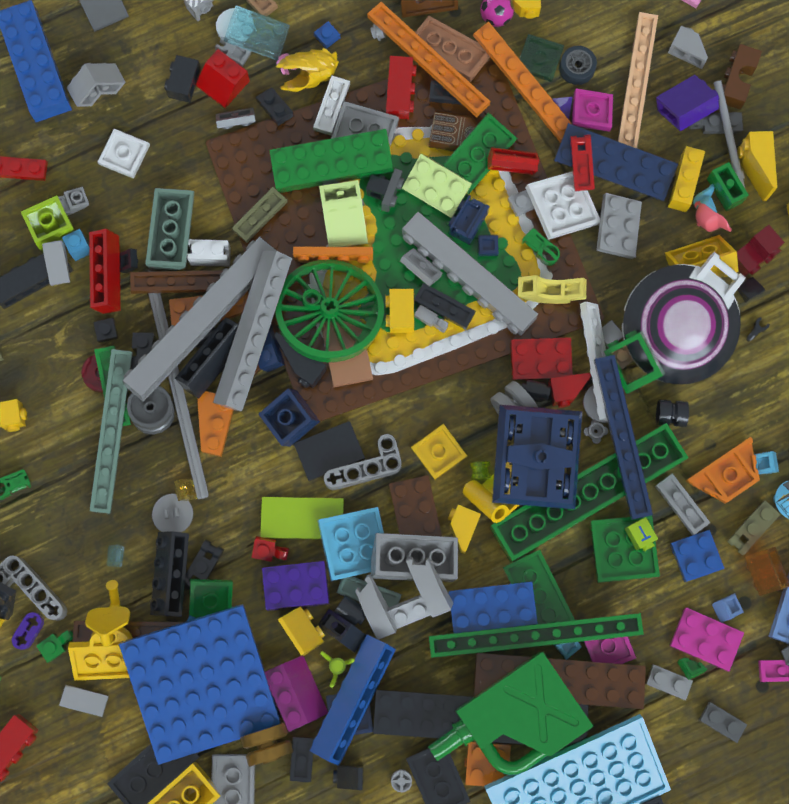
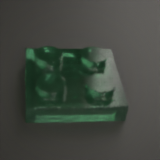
M528 34L520 60L534 77L552 82L564 45Z

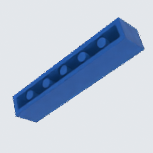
M366 635L360 645L355 661L351 663V668L346 678L342 681L341 688L322 722L318 735L313 740L310 749L312 753L333 764L340 765L392 659L395 648Z

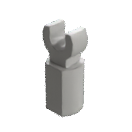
M422 305L419 306L414 314L416 319L430 327L434 326L443 333L448 328V322L438 318L436 313Z

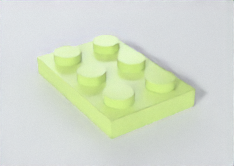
M420 154L402 189L452 218L472 183L424 154Z

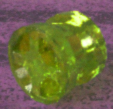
M479 461L470 463V468L473 472L471 480L491 479V474L488 470L490 462Z

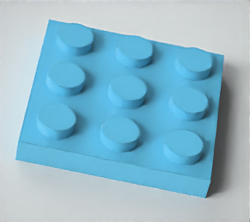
M378 507L317 520L331 581L371 572V557L375 534H384Z

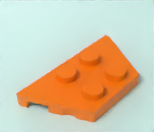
M749 437L687 479V483L726 504L760 481L759 472L756 469V455H754L752 447L753 439Z

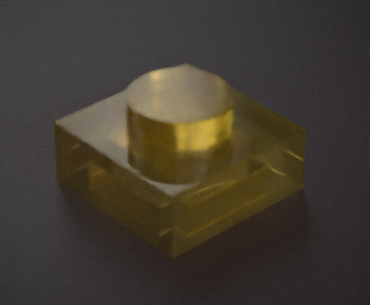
M193 479L174 481L178 501L198 499Z

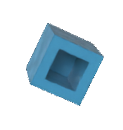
M80 229L62 237L70 255L75 261L90 255L89 243Z

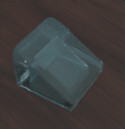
M109 546L107 566H122L123 546Z

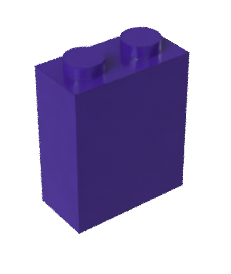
M696 75L691 76L656 97L658 112L679 131L684 130L719 109V95L716 90H712L704 80H700Z

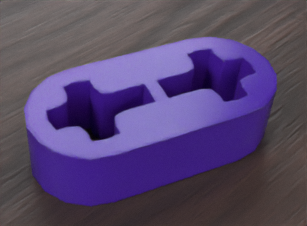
M31 612L23 618L12 637V644L16 649L25 650L32 645L44 625V618L41 614ZM37 617L38 625H33L29 630L31 625L30 618ZM27 632L25 637L26 644L19 645L20 640H18V637H23Z

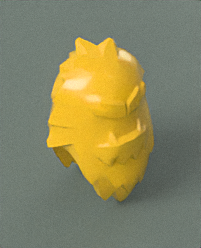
M323 48L322 50L311 49L309 52H297L285 56V58L279 61L276 68H300V73L292 80L285 82L280 88L282 90L299 92L303 89L317 87L320 82L330 80L339 63L337 61V52L335 51L331 54L327 49Z

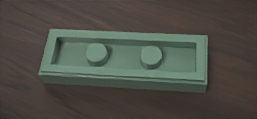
M355 577L341 579L337 594L347 595L351 599L359 601L356 589L359 587L362 591L367 582ZM377 586L388 607L399 604L402 594Z

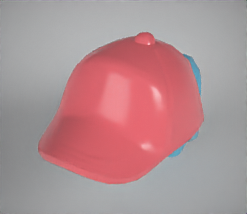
M711 184L707 189L697 194L693 200V205L697 209L695 215L698 222L697 226H701L708 232L719 228L731 232L732 228L729 227L727 220L717 213L711 198L714 192V185Z

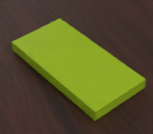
M262 497L260 537L268 539H321L317 520L343 515L344 498Z

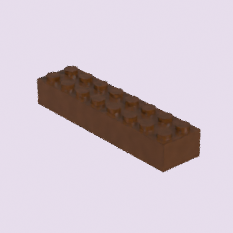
M475 653L473 696L481 693L531 657ZM548 659L578 704L644 709L646 666Z

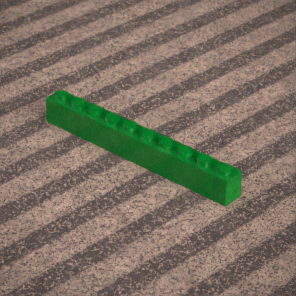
M641 613L429 636L431 658L637 636L644 635Z

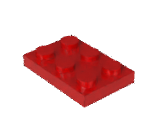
M571 337L510 340L512 380L551 379L573 375Z

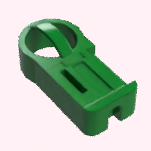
M531 229L522 239V245L525 243L537 253L536 257L543 264L551 266L557 263L560 257L558 247L549 242L537 230ZM546 251L554 258V260H546L543 257L542 252Z
M20 470L0 478V483L5 485V487L0 489V493L4 492L0 496V500L11 496V492L14 493L27 488L26 486L31 487V482L25 470Z

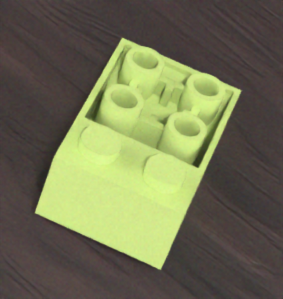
M359 181L319 186L328 246L350 247L368 244Z

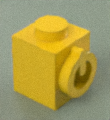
M18 399L0 402V427L8 432L20 430V427L26 426L25 420L28 417L22 402Z

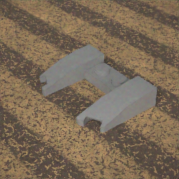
M413 558L406 559L408 568L421 594L419 596L388 607L371 574L366 576L365 581L367 585L362 591L359 587L356 589L363 612L378 640L396 633L400 627L430 615L433 618L451 611L453 601L429 558L426 559V565L414 564Z

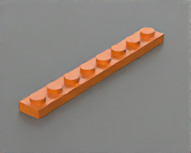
M380 2L367 13L368 18L410 57H413L415 62L475 117L479 116L490 106L491 101L385 4Z
M487 22L473 34V37L561 143L568 123H572L490 22Z

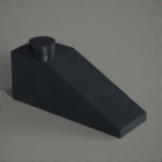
M276 332L274 335L298 379L297 382L304 388L309 386L314 389L327 371L326 365L299 354L285 341L282 335Z

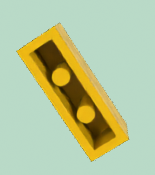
M689 146L685 147L681 154L668 208L687 212L690 208L705 151Z

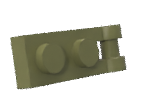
M763 501L727 542L739 549L738 552L743 556L781 514L768 502ZM741 536L747 540L745 543L739 539Z

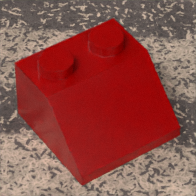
M217 49L205 62L196 87L226 109L250 80L247 70Z

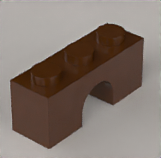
M742 44L739 45L737 50L732 51L729 59L732 64L725 71V84L722 83L728 106L741 110L745 104L751 85L741 81L739 75H753L762 51Z

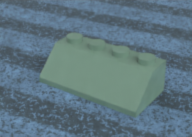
M155 188L145 263L150 271L165 272L186 268L194 191Z

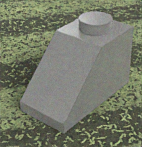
M681 26L668 53L702 69L708 56L700 36L693 29Z

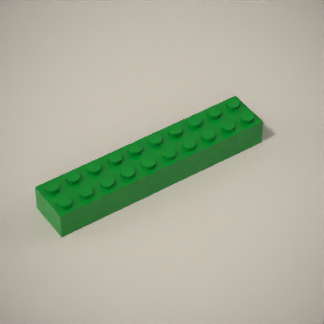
M667 423L635 441L645 483L650 482L689 458ZM616 453L578 474L575 509L525 505L509 514L501 522L490 526L493 535L510 563L625 496Z

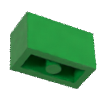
M729 162L712 170L707 178L709 184L714 185V192L726 212L742 204L749 196Z

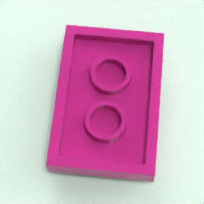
M684 608L670 647L725 671H730L744 632L689 608Z

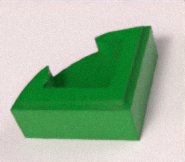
M681 658L677 662L688 680L705 673L707 670L701 662L698 663L689 658Z

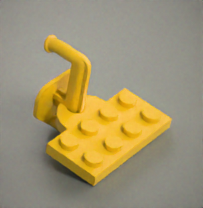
M110 580L106 583L110 596V607L95 608L87 614L85 620L86 627L93 631L90 641L69 642L68 650L74 681L130 678L119 646L120 642L132 639L130 632L123 627L129 622L130 611L128 608L121 607L118 582L116 580Z

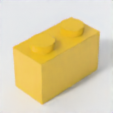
M389 289L390 295L386 296V308L390 307V315H386V327H390V333H414V289Z

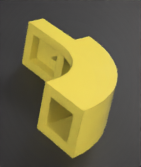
M538 275L518 277V297L528 301L549 304H565L573 300L586 299L587 280L585 278L550 280L541 278Z

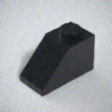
M328 609L318 623L322 630L354 653L366 637V634L330 609Z
M363 765L337 766V770H333V783H337L338 789L363 790Z

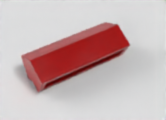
M491 147L488 155V169L534 175L538 171L540 159L537 153Z

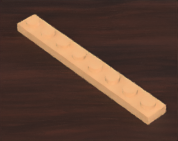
M639 12L618 136V142L637 148L658 20V15Z

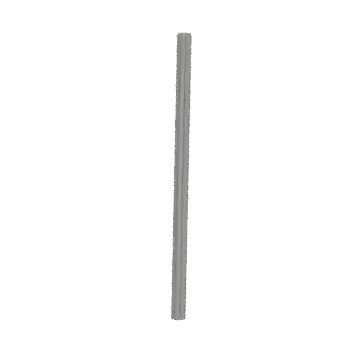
M148 293L158 337L162 340L166 336L165 333L169 327L161 294ZM177 366L168 375L196 496L198 499H204L209 496L184 389L175 379L179 374Z

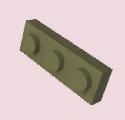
M272 187L232 227V230L248 243L287 203V199Z

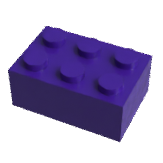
M325 561L262 568L267 611L330 604Z

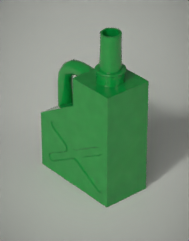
M539 652L454 710L460 720L452 724L453 729L429 745L428 748L435 759L439 761L464 744L467 747L474 740L489 763L497 771L506 775H517L528 770L546 756L551 757L591 729L593 725L545 654ZM504 734L533 748V750L519 760L507 761L500 756L492 742Z

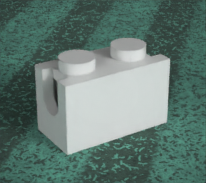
M189 239L190 254H187V259L191 266L230 267L231 247L228 240Z

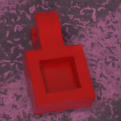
M256 536L251 558L272 562L274 556L281 560H287L289 548L275 546L276 540Z

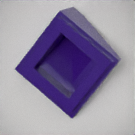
M573 97L553 98L552 100L569 119Z

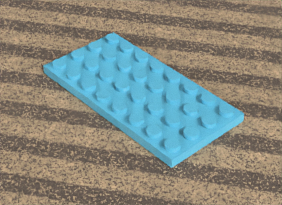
M640 714L556 752L551 757L548 756L520 774L507 775L484 786L492 804H642L671 790L644 719Z

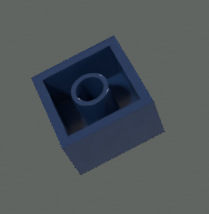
M290 388L259 413V416L280 445L291 447L320 422L299 392Z

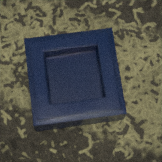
M478 235V256H498V235Z

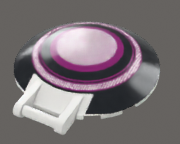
M716 252L709 256L702 267L677 264L652 272L639 282L627 300L622 323L623 338L625 340V335L634 330L637 333L643 331L665 373L657 380L680 385L702 381L718 372L728 362L737 346L741 328V317L733 294L746 277L730 268L719 258L720 256ZM713 265L733 280L730 285L710 270ZM638 339L627 345L631 358L645 373L654 370Z

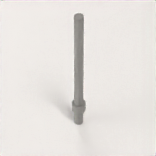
M722 81L714 82V87L719 95V110L732 168L745 188L743 181L745 176L744 172L741 171Z

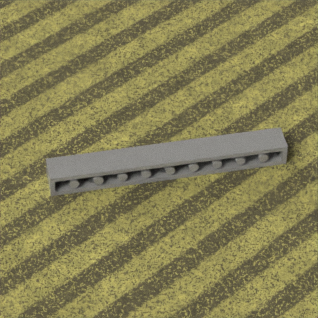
M260 237L256 241H251L246 248V252L243 255L239 254L233 261V265L221 273L220 279L216 283L213 282L206 290L207 293L194 301L193 307L180 316V321L175 326L172 325L165 333L166 336L153 344L152 350L148 355L144 354L139 359L138 365L126 372L123 380L125 387L144 402L251 288L263 250H276Z

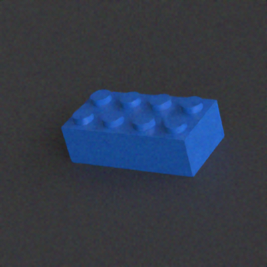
M532 581L449 591V596L453 601L451 615L454 633L538 624Z

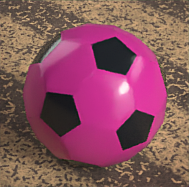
M483 0L480 13L486 23L490 22L493 27H501L512 19L514 5L512 0Z

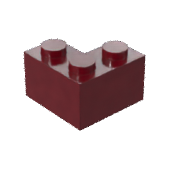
M767 225L754 235L746 245L737 251L738 271L746 277L749 273L753 276L761 269L760 265L762 263H770L782 251L780 247L785 242L770 225Z

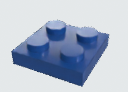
M710 530L670 543L684 583L725 569Z

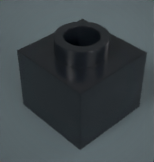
M371 175L366 187V195L383 201L390 181L382 175Z

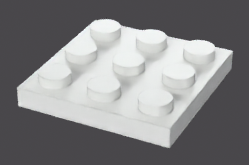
M573 171L530 183L525 187L548 240L596 226L600 223V217L588 190L574 192Z

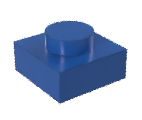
M329 21L314 32V36L325 49L341 38L339 32Z

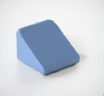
M735 593L712 604L720 622L730 620L744 613Z

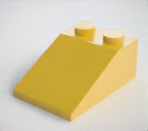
M773 131L749 132L738 147V158H740L742 168L762 201H767L777 189Z

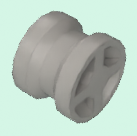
M402 769L395 771L391 777L393 789L401 793L409 790L412 786L410 773Z

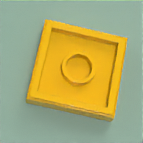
M444 424L411 447L434 480L467 457Z

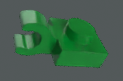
M67 630L59 637L56 633H53L36 645L47 663H50L67 651L64 645L73 639V632Z

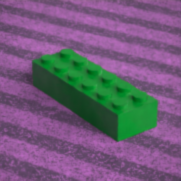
M386 129L269 150L275 187L279 193L394 172Z

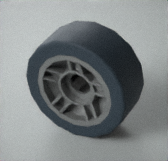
M584 46L568 48L563 53L559 65L562 78L574 85H583L589 82L597 66L596 56L593 51Z

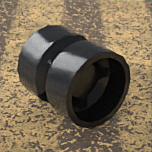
M658 400L656 406V425L667 423L669 426L672 423L676 427L687 426L689 418L688 401H675L672 403L671 400Z

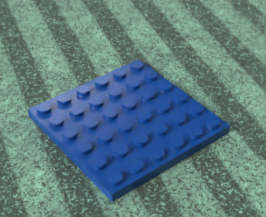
M243 604L119 643L158 765L241 739L240 737L281 724Z

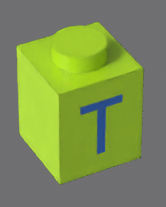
M646 517L625 528L636 551L641 548L643 551L654 547L653 542L658 540Z

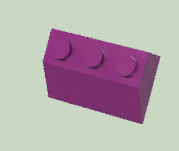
M304 656L290 660L265 672L270 690L288 732L328 714V710Z

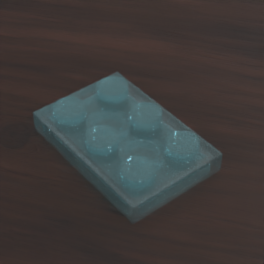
M235 6L224 42L278 61L290 25Z

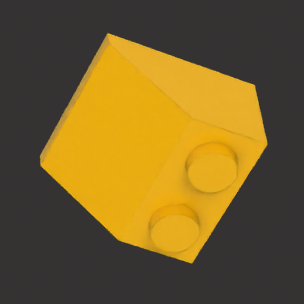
M300 606L278 619L301 656H305L324 643L322 638L325 634L319 625L314 627L311 622L314 618L307 608L303 610Z

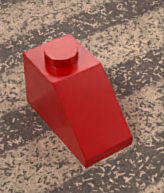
M590 372L551 378L548 384L551 386L552 406L558 405V408L570 406V403L575 400L591 377Z

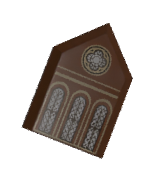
M435 110L429 147L455 151L478 125V122L473 116Z

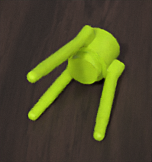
M322 651L320 654L330 662L329 669L333 673L330 687L333 688L338 674H342L346 666L353 663L355 659L352 658L346 661L341 658L333 659Z

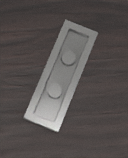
M673 474L655 486L692 536L710 524L709 520Z

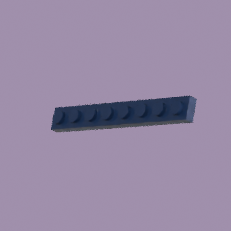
M615 355L595 358V369L631 520L652 516V508Z

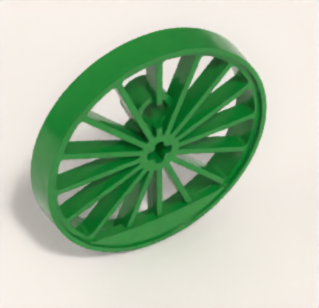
M317 260L300 266L287 276L275 309V314L283 338L296 352L320 362H340L361 354L375 340L383 322L384 303L378 286L362 269L340 260ZM330 270L329 297L327 298L317 271ZM333 271L347 273L336 296L332 298ZM313 273L320 293L315 289H311L301 277ZM350 276L362 282L337 301ZM296 281L306 290L303 296L289 290ZM364 287H367L372 296L345 303ZM288 295L301 301L303 306L282 305L284 296ZM308 298H314L316 302L308 303L306 300ZM375 301L372 311L349 310V308ZM282 311L311 314L284 321ZM348 316H361L369 318L366 324H363ZM315 319L294 336L287 328L291 325ZM327 321L325 351L312 348ZM343 321L362 329L359 337ZM321 322L309 346L298 340ZM330 322L342 349L340 351H329ZM336 322L355 341L353 347L346 349Z

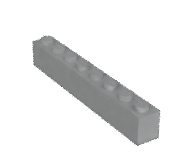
M417 212L402 228L403 239L408 244H414L423 257L426 258L428 256L437 269H443L452 282H458L463 286L462 289L466 294L477 298L478 304L485 309L491 310L493 317L500 322H505L508 325L507 328L513 334L522 336L537 319V312L422 214Z
M263 250L213 403L237 411L243 410L292 261L291 257L278 251Z

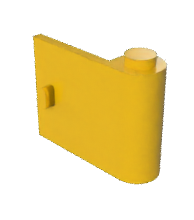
M507 462L505 468H509V469H510V478H511L512 465H509V462ZM494 474L483 484H480L477 480L466 483L463 495L494 523L504 520L519 506L515 504L492 503ZM509 483L508 493H504V494H509V495H510V483Z

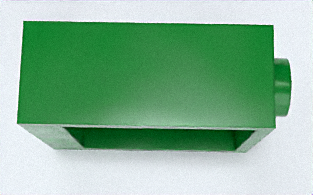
M634 330L626 334L625 340L619 343L617 339L607 344L608 349L604 351L606 356L613 355L612 352L638 339L654 370L628 383L617 362L622 387L626 394L665 374L643 331L637 333Z

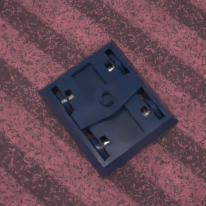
M499 405L492 503L575 509L582 411ZM510 415H516V417H515V426H514V417H513V416H510ZM514 431V443L513 445L507 446V441L512 440ZM506 462H509V465H512L511 478H510V469H509V468H505V467H506ZM509 483H510V495H509V494H504V493H508Z

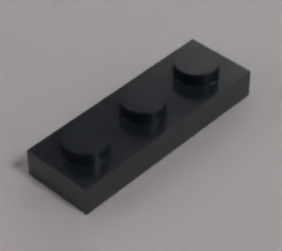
M423 283L414 299L415 303L426 307L465 330L476 313L475 310L429 287L425 283Z

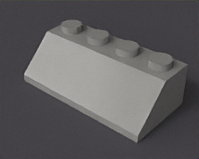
M375 534L371 557V576L373 579L414 581L406 563L407 558H413L414 564L426 565V559L429 558L442 582H453L458 579L457 537Z

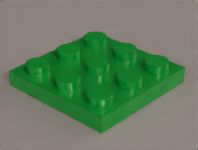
M652 516L646 517L654 530ZM631 517L590 521L597 583L660 577L656 542H653L654 547L643 551L642 548L636 551L625 531L626 527L643 518L631 520Z

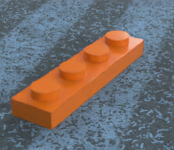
M293 247L294 260H298L300 263H308L310 260L327 259L340 260L347 263L349 261L368 263L373 261V247Z

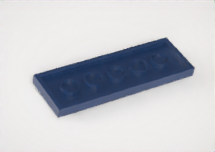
M568 123L554 159L555 162L572 168L570 136H577L578 138L590 134L594 176L661 201L665 200L678 166L677 163ZM578 145V151L585 150L584 145Z

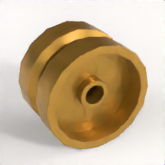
M285 723L240 737L243 748L248 749L255 746L258 748V750L249 752L246 755L249 767L260 763L266 764L294 752L291 741L285 740L279 743L276 741V739L285 737L288 734Z

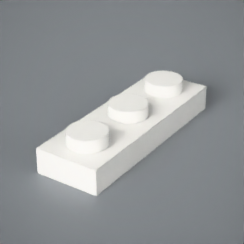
M331 76L313 126L314 131L332 136L343 101L350 86V81Z

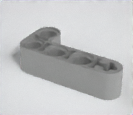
M384 434L379 438L378 450L380 457L327 471L324 475L326 487L330 490H338L398 473L401 469V458L395 438L389 434ZM389 440L393 446L390 449H384L381 446L382 442ZM391 459L396 460L398 466L394 469H390L386 465ZM370 465H376L378 472L370 474L367 472V468ZM356 470L359 475L356 479L352 480L348 478V472ZM342 472H344V479L346 482H343L341 478ZM330 476H335V478H341L337 479L336 484L332 485V482H328L329 480H331Z
M9 556L0 563V575L3 576V584L11 586L15 582L48 619L59 621L66 617L68 612L66 605L23 558ZM17 560L19 562V567L17 570L13 571L11 569V565L14 561ZM31 575L33 581L31 585L26 586L25 578ZM42 590H44L46 592V598L43 601H40L38 599V595ZM51 604L53 607H58V615L53 614L55 612L54 609L47 605Z

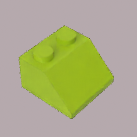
M57 195L21 211L34 242L42 254L43 243L63 241V236L75 231Z

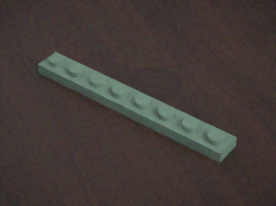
M111 350L90 511L111 514L128 392L123 380L126 372L131 369L133 352Z

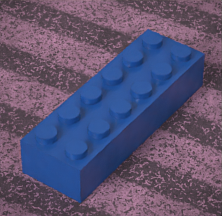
M32 0L0 10V29L29 112L35 122L71 111L72 107L38 11Z

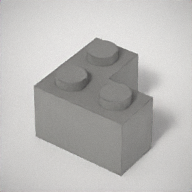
M86 63L81 67L77 75L73 77L67 89L77 107L92 106L101 94H117L126 82L115 63Z

